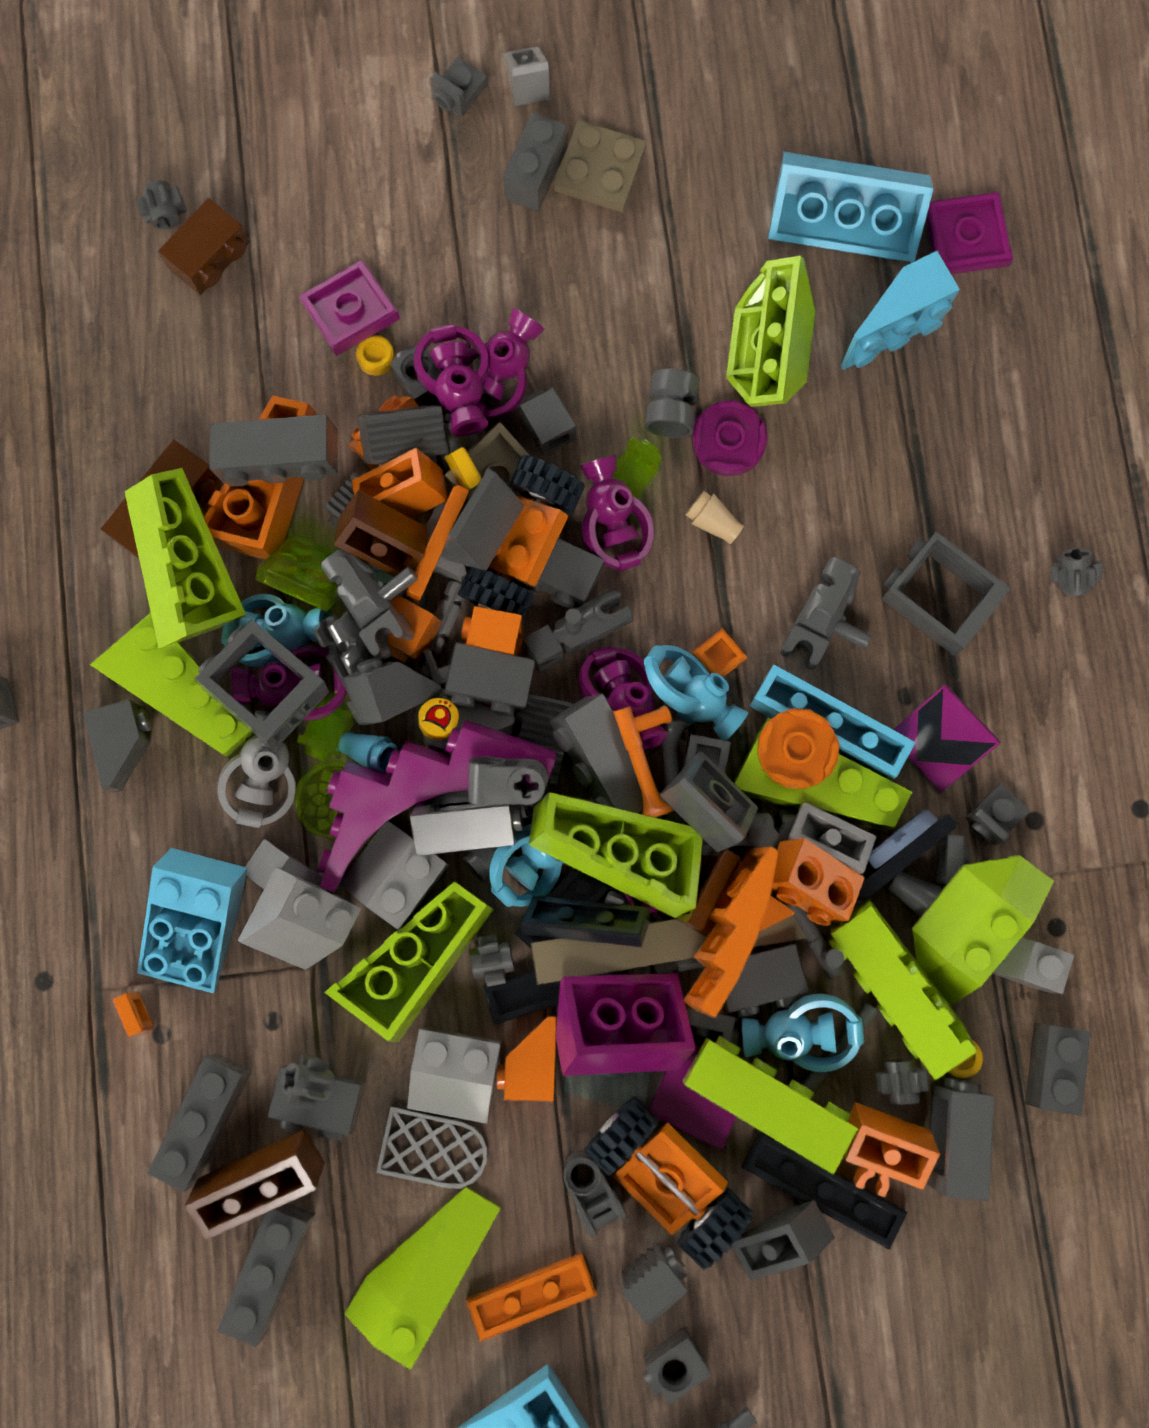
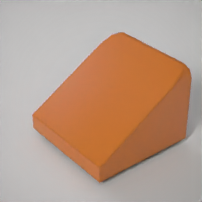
M770 896L759 932L794 915L795 912Z

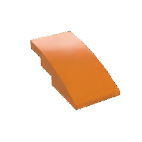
M773 847L750 848L729 877L708 917L716 925L693 957L706 968L683 999L686 1004L698 1012L715 1018L740 977L757 939L771 895L778 851Z

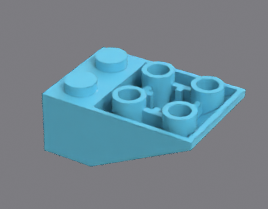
M938 251L901 269L855 333L840 365L843 370L853 365H856L857 368L863 367L877 357V353L889 349L890 352L898 350L909 342L910 337L920 332L925 336L941 327L943 324L942 320L945 314L952 309L951 304L960 289Z
M170 848L152 868L137 973L214 994L242 903L247 868Z
M548 1363L457 1428H589V1426Z

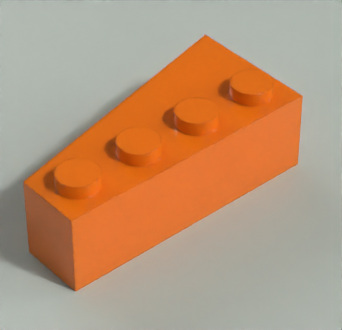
M272 395L258 420L317 414L309 403ZM301 477L286 478V481L282 483L253 480L248 481V484L244 486H230L224 483L220 491L216 490L208 502L210 508L204 516L217 548L278 563L304 479Z

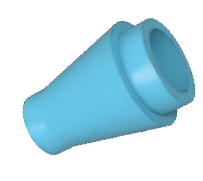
M351 731L344 733L339 742L341 753L348 755L361 766L384 774L387 773V765L393 750H398L389 737L356 734Z

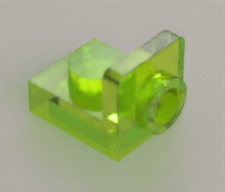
M632 436L627 442L626 450L617 460V471L613 473V477L627 484L633 496L639 499L661 470L663 458L660 456V451L651 442L644 439L639 441Z
M320 702L314 709L320 708L326 704ZM338 708L325 718L309 721L304 735L299 734L297 742L306 747L305 755L325 762L328 756L340 759L342 754L339 750L340 739L344 733L351 730L355 718L351 712Z

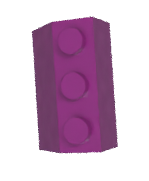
M678 974L562 977L560 980L556 1041L562 1075L679 1070L696 1048L685 1002L683 1001L684 997Z

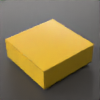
M462 447L444 457L460 486L469 490L481 482L482 478L465 448Z

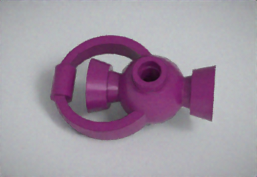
M513 308L508 322L511 326L510 331L498 332L492 335L487 343H484L488 353L489 367L482 386L484 392L501 401L504 391L502 386L503 379L518 376L517 389L509 402L497 409L488 410V406L479 401L476 406L482 410L486 418L505 416L515 410L522 402L527 390L526 368L530 360V349L527 341L529 339L534 341L545 330L535 320ZM474 347L467 351L465 366L469 367L479 357Z
M454 324L431 328V331L421 338L414 353V369L423 387L437 396L440 404L447 411L453 412L451 414V434L454 436H469L484 430L488 426L485 415L476 405L483 394L482 383L487 375L489 358L487 349L478 335L464 327L454 326ZM463 339L476 349L481 361L477 372L471 367L464 365L467 361V345L461 341L451 340ZM446 342L436 346L430 352V357L439 370H442L436 381L424 370L422 357L431 343Z
M616 455L580 465L587 480L592 479L594 483L587 493V512L582 523V536L589 553L604 559L605 566L615 568L619 572L639 566L641 560L648 554L654 538L653 520L648 509L640 500L633 496L627 484L613 477V473L617 471ZM633 512L641 526L642 539L638 551L622 554L613 559L598 544L595 533L596 522L607 525V533L603 534V548L640 537L634 526H629L625 520Z
M303 645L289 650L299 660L311 656L327 659L329 654L328 649L316 645ZM280 660L267 662L258 670L256 675H252L251 670L234 667L231 674L232 697L242 705L252 702L253 697L257 696L262 703L271 708H276L302 679ZM322 663L309 666L314 673L324 680ZM335 669V697L328 704L313 709L304 718L305 721L325 718L335 712L343 703L348 693Z
M613 646L589 652V656L583 662L579 673V688L583 697L599 694L589 680V668L615 661L603 667L594 676V682L603 691L611 692L608 698L605 699L612 711L630 706L634 718L654 711L653 688L646 675L644 660L640 656L629 650ZM629 666L638 673L642 683H629L631 679ZM661 725L639 732L644 752L657 747L668 736V733Z

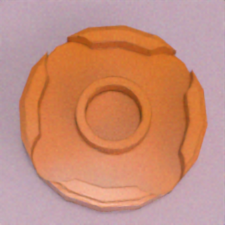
M793 708L779 713L765 724L758 738L757 756L761 768L771 781L786 789L804 790L817 786L832 773L838 762L839 741L837 735H835L834 730L830 727V723L823 716L811 710Z

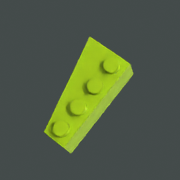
M183 468L152 474L124 491L158 648L161 649L218 629L245 616L244 608Z
M151 613L90 664L230 759L240 753L243 744L249 738L255 736L201 688L195 680V677L199 674L201 664L181 642L161 649L158 648Z
M770 718L760 728L733 781L747 797L799 809L801 804L806 802L845 822L881 831L895 828L912 794V791L840 754L832 773L817 786L796 790L786 789L771 781L762 770L757 756L758 738L765 724L771 720Z
M550 792L534 806L529 839L530 846L674 918L696 908L703 838L691 826Z
M454 881L414 915V918L399 931H395L384 941L385 943L369 957L360 961L352 968L348 975L338 983L333 984L324 993L388 1042H399L494 909Z
M869 898L853 909L849 921L833 922L829 925L831 935L833 936L829 940L831 947L841 951L844 960L847 958L857 970L853 973L857 982L867 994L871 991L880 1002L878 1008L891 1026L896 1025L904 1036L902 1040L908 1050L916 1059L920 1058L935 1080L977 1053L966 1026Z
M719 1036L715 1043L706 1038L682 1083L834 1174L858 1128L848 1123L851 1114L831 1102H828L825 1108L813 1102L811 1098L814 1092L793 1079L789 1086H786L774 1078L777 1073L776 1069L757 1058L754 1059L752 1065L737 1056L741 1049Z

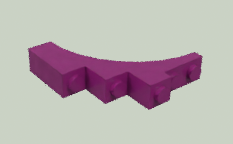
M465 719L461 730L453 728L445 751L453 753L452 756L406 740L401 751L394 749L391 754L386 772L393 774L392 776L348 761L341 772L334 771L327 789V793L333 795L329 808L344 814L338 812L334 819L330 835L336 837L332 851L325 849L317 871L324 873L319 887L335 892L349 862L365 840L390 818L416 803L445 793L468 790L469 759L487 756L503 759H535L544 764L548 771V776H550L555 763L556 751ZM524 774L521 781H525L526 788H533L535 782L531 781L530 775Z

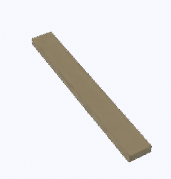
M794 915L760 931L753 947L805 939L806 936ZM673 919L649 923L642 947L560 938L531 943L537 984L560 981L562 977L590 976L693 958L707 937ZM816 923L822 935L831 934L829 925L824 926Z

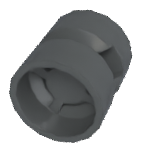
M661 369L653 372L649 398L654 401L647 405L645 429L655 435L669 438H683L693 434L696 414L693 405L697 403L700 379L691 372L679 369Z

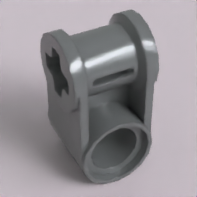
M490 756L471 758L468 760V801L471 804L480 806L534 804L544 794L549 778L548 771L544 764L535 759H503ZM524 774L530 775L531 781L535 782L533 788H526L525 781H521Z
M583 1150L570 1154L564 1163L565 1184L575 1202L577 1212L592 1238L597 1235L599 1228L618 1218L623 1221L628 1218V1215L613 1185L609 1183L606 1175L597 1163ZM581 1163L588 1164L594 1170L592 1177L585 1182H578L571 1176L572 1169Z

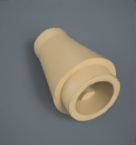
M703 491L685 514L692 520L691 525L711 533L729 544L737 538L744 528V525L737 521L714 493L709 495Z

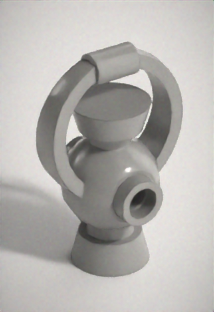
M256 710L255 717L263 722L271 712ZM256 735L252 736L243 744L240 753L231 758L222 769L217 783V795L224 811L236 820L235 824L260 828L261 825L270 824L281 818L291 807L295 797L296 782L294 774L288 765L289 751L284 742L273 751ZM265 755H268V756H269V757H268L267 759H265V760H260V758H261L262 756H265ZM241 765L243 772L249 777L247 781L241 782L234 796L240 800L259 805H273V789L269 787V781L277 779L284 773L287 779V792L283 802L277 809L266 815L239 808L237 811L229 803L226 796V783L233 770Z

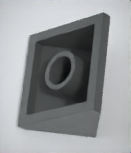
M487 470L450 531L441 557L486 571L525 505L494 471Z
M702 751L688 763L660 794L717 853L739 843L745 838L758 810V807Z

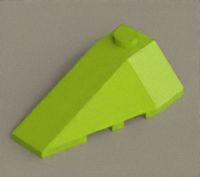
M465 1186L410 1238L406 1239L390 1256L366 1276L345 1315L376 1349L411 1370L501 1207Z

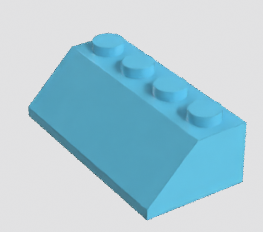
M783 152L768 239L914 262L934 189L931 176Z

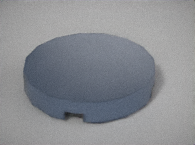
M923 809L871 851L868 860L869 864L874 870L931 827L938 818L929 809Z

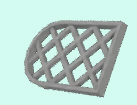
M393 1106L390 1107L376 1173L435 1185L440 1188H463L472 1184L482 1174L487 1163V1145L483 1135L474 1126L458 1119H450ZM399 1113L417 1118L405 1125ZM394 1116L401 1129L389 1136ZM426 1119L444 1122L445 1124L433 1131ZM421 1121L429 1134L416 1142L408 1129ZM454 1125L462 1126L471 1131L461 1137ZM449 1127L456 1141L444 1148L436 1135ZM405 1133L412 1146L399 1154L392 1140ZM475 1134L479 1138L482 1148L471 1154L464 1141ZM432 1138L439 1152L427 1160L419 1146ZM460 1144L467 1158L454 1165L447 1152ZM388 1145L395 1157L383 1165ZM415 1150L422 1164L410 1171L402 1158ZM483 1153V1162L480 1167L475 1158ZM443 1156L450 1169L438 1177L430 1164ZM398 1161L404 1173L387 1170V1168ZM471 1162L477 1173L471 1179L464 1181L458 1170ZM426 1167L432 1179L415 1176L414 1174ZM454 1174L459 1183H448L442 1180Z

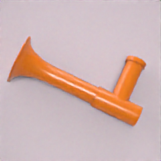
M630 706L613 711L625 749L628 751L643 798L642 815L655 818L673 811L674 809L663 800L656 788L639 733L664 723H670L671 714L666 706H662L657 710L635 718Z

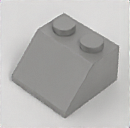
M387 821L381 826L339 884L367 908L397 930H400L412 920L450 868V865L435 854L416 856L414 839Z
M275 867L238 941L307 970L344 944L361 908L337 894Z
M429 1027L420 1028L411 1068L407 1109L487 1124L503 1041Z

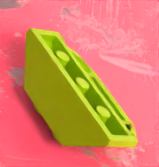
M802 256L766 261L760 270L762 273L749 286L735 307L726 379L751 407L785 404L807 382L815 307L805 261Z
M1021 855L962 865L912 927L916 961L945 1000L951 1005L985 983L1035 922L1054 883L1051 877Z

